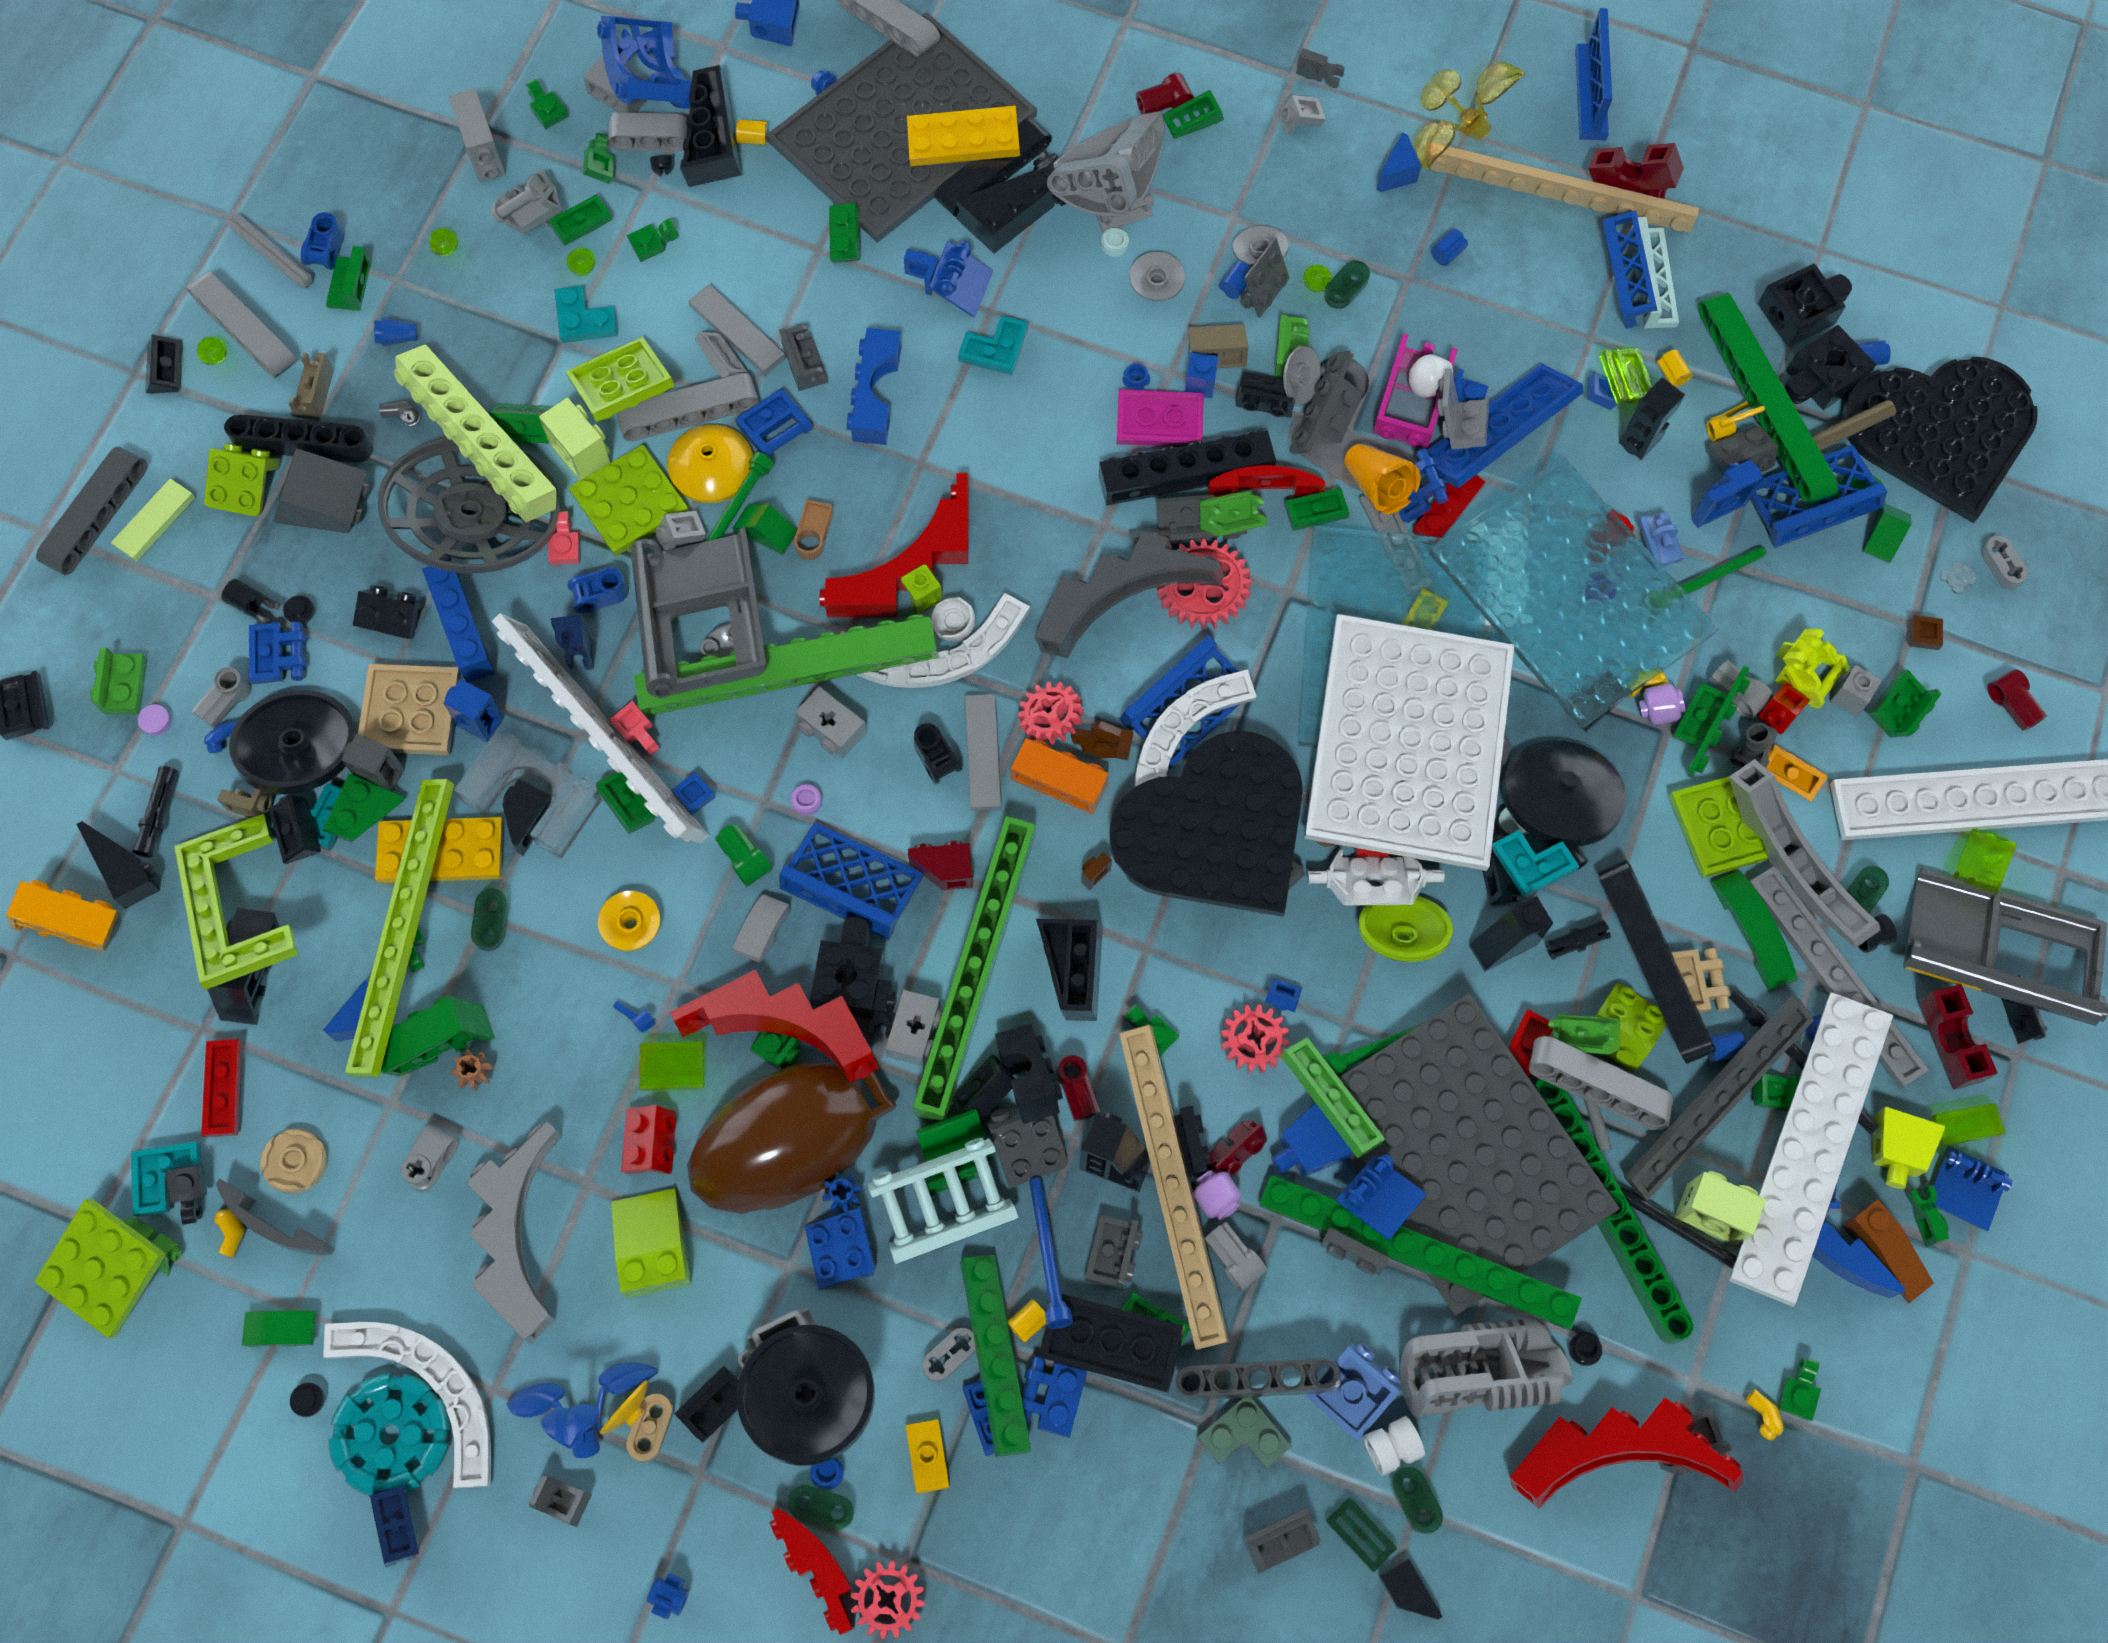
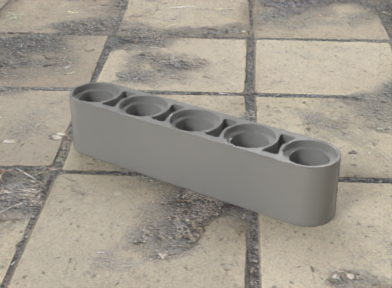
M837 0L838 4L845 11L917 57H920L940 41V34L933 23L897 0Z
M208 270L186 287L192 298L272 378L278 376L297 361L291 351L211 271Z
M741 373L653 396L640 402L635 407H630L616 413L623 439L626 441H638L746 412L757 405L759 399L752 377L749 374Z
M1544 1036L1534 1041L1529 1071L1532 1075L1650 1130L1662 1131L1669 1127L1673 1105V1095L1670 1092L1555 1038Z

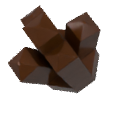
M1097 721L1091 727V731L1075 728L1076 733L1071 734L1073 744L1081 745L1083 753L1094 754L1097 759L1116 758L1129 760L1133 731L1120 729L1105 722Z

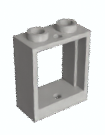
M476 89L448 96L478 181L492 180L498 176L505 175Z

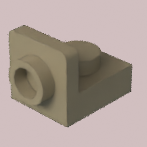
M255 788L253 794L250 795L239 789H235L234 792L222 789L217 800L227 811L253 818L269 811L273 801V793Z

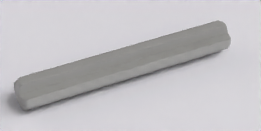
M235 214L228 220L230 228L298 286L305 289L312 284L313 278L310 273L242 216Z

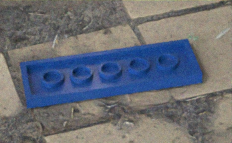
M1544 364L1539 365L1488 404L1489 417L1486 446L1452 450L1449 438H1443L1427 450L1430 457H1433L1437 464L1436 471L1439 478L1456 488L1461 487L1583 394V384Z

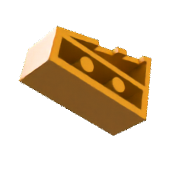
M31 880L30 883L20 881L6 914L12 929L21 931L23 927L39 931V936L49 938L50 935L66 939L67 943L105 951L118 919L117 910H113L112 904L101 900H94L93 903L81 900L82 896L69 890H63L62 893L50 890L48 884L38 880Z

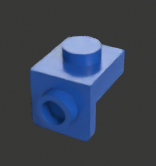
M907 249L904 256L905 274L925 279V294L932 295L933 292L928 287L939 263V258L930 256L923 251H913Z

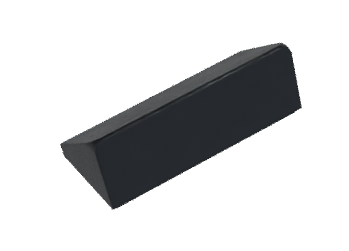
M151 335L147 346L145 393L179 392L182 340Z
M289 795L269 808L283 864H289L321 852L306 798Z
M993 1054L989 1056L953 1096L952 1103L958 1115L976 1108L980 1122H982L1012 1089L1011 1080L1015 1079L1014 1076Z

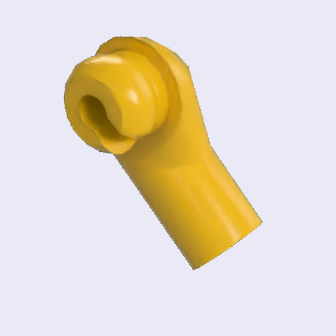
M222 1209L214 1217L215 1224L219 1225L225 1236L218 1253L234 1258L245 1233V1228L230 1209Z

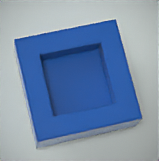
M1594 372L1588 377L1587 400L1612 410L1618 404V382Z
M696 772L671 790L691 816L715 798L714 792Z
M1273 978L1265 1002L1272 1004L1276 1009L1295 1012L1302 987Z

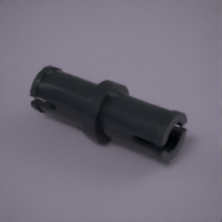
M1601 920L1598 923L1581 929L1575 927L1570 929L1568 934L1545 941V947H1550L1547 952L1550 958L1554 960L1576 950L1578 952L1585 951L1589 945L1610 939L1611 933H1606L1609 927L1604 920Z

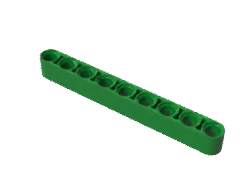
M1726 292L1700 301L1698 304L1700 318L1751 409L1760 406L1765 407L1763 412L1755 414L1762 429L1778 445L1777 455L1802 500L1806 504H1810L1836 495L1838 484L1832 470L1731 294Z
M1542 1079L1538 1080L1534 1085L1541 1096L1540 1087H1547L1553 1092V1099H1546L1543 1096L1542 1098L1555 1117L1556 1115L1566 1117L1569 1122V1128H1564L1575 1144L1582 1146L1585 1152V1160L1620 1208L1616 1211L1615 1215H1610L1597 1225L1656 1334L1662 1341L1668 1344H1675L1687 1339L1692 1334L1694 1328L1692 1318L1568 1092ZM1620 1230H1625L1631 1235V1245H1627L1620 1240ZM1637 1259L1647 1264V1275L1641 1274L1636 1269ZM1653 1289H1657L1663 1294V1305L1653 1300ZM1670 1319H1674L1679 1323L1681 1328L1679 1335H1675L1670 1331L1668 1326Z

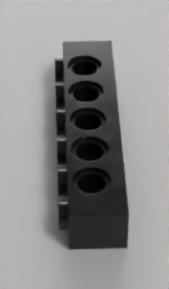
M1268 430L1262 432L1250 431L1235 437L1222 436L1214 441H1195L1182 447L1168 446L1160 451L1150 453L1137 452L1132 456L1123 458L1110 457L1105 461L1099 462L1098 476L1105 504L1108 506L1208 487L1210 480L1235 469L1262 465L1275 466L1276 457ZM1243 453L1246 454L1247 457H1240L1237 454ZM1215 458L1220 462H1211L1209 459ZM1181 464H1189L1192 467L1185 468ZM1154 469H1161V470H1163L1164 472H1162V473H1156V472H1154L1153 470H1154ZM1132 474V475H1135L1136 477H1135V478H1127V477H1125L1124 475Z

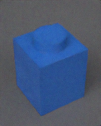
M1190 352L1185 392L1204 393V398H1213L1219 356Z

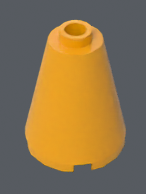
M1364 444L1354 445L1345 455V467L1377 511L1388 515L1399 512L1411 502L1408 499L1413 491L1417 493L1421 480L1419 468L1407 459Z

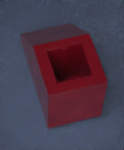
M949 841L941 846L922 843L908 849L909 865L922 872L923 876L941 890L973 888L969 843Z

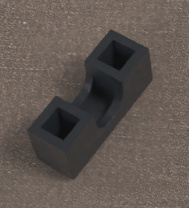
M1662 377L1641 398L1619 443L1628 453L1642 460L1663 438L1670 425L1667 420L1678 410L1685 394Z
M1031 1023L996 1033L995 1038L1002 1064L1012 1075L1026 1074L1011 1080L1015 1103L1022 1123L1026 1124L1060 1114L1058 1100L1063 1099L1058 1080L1053 1082L1050 1076H1054V1070L1050 1058H1043L1042 1053H1045L1046 1049L1042 1035H1035Z

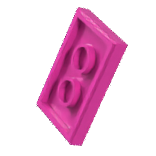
M1119 389L1116 444L1182 447L1195 441L1203 442L1204 393Z

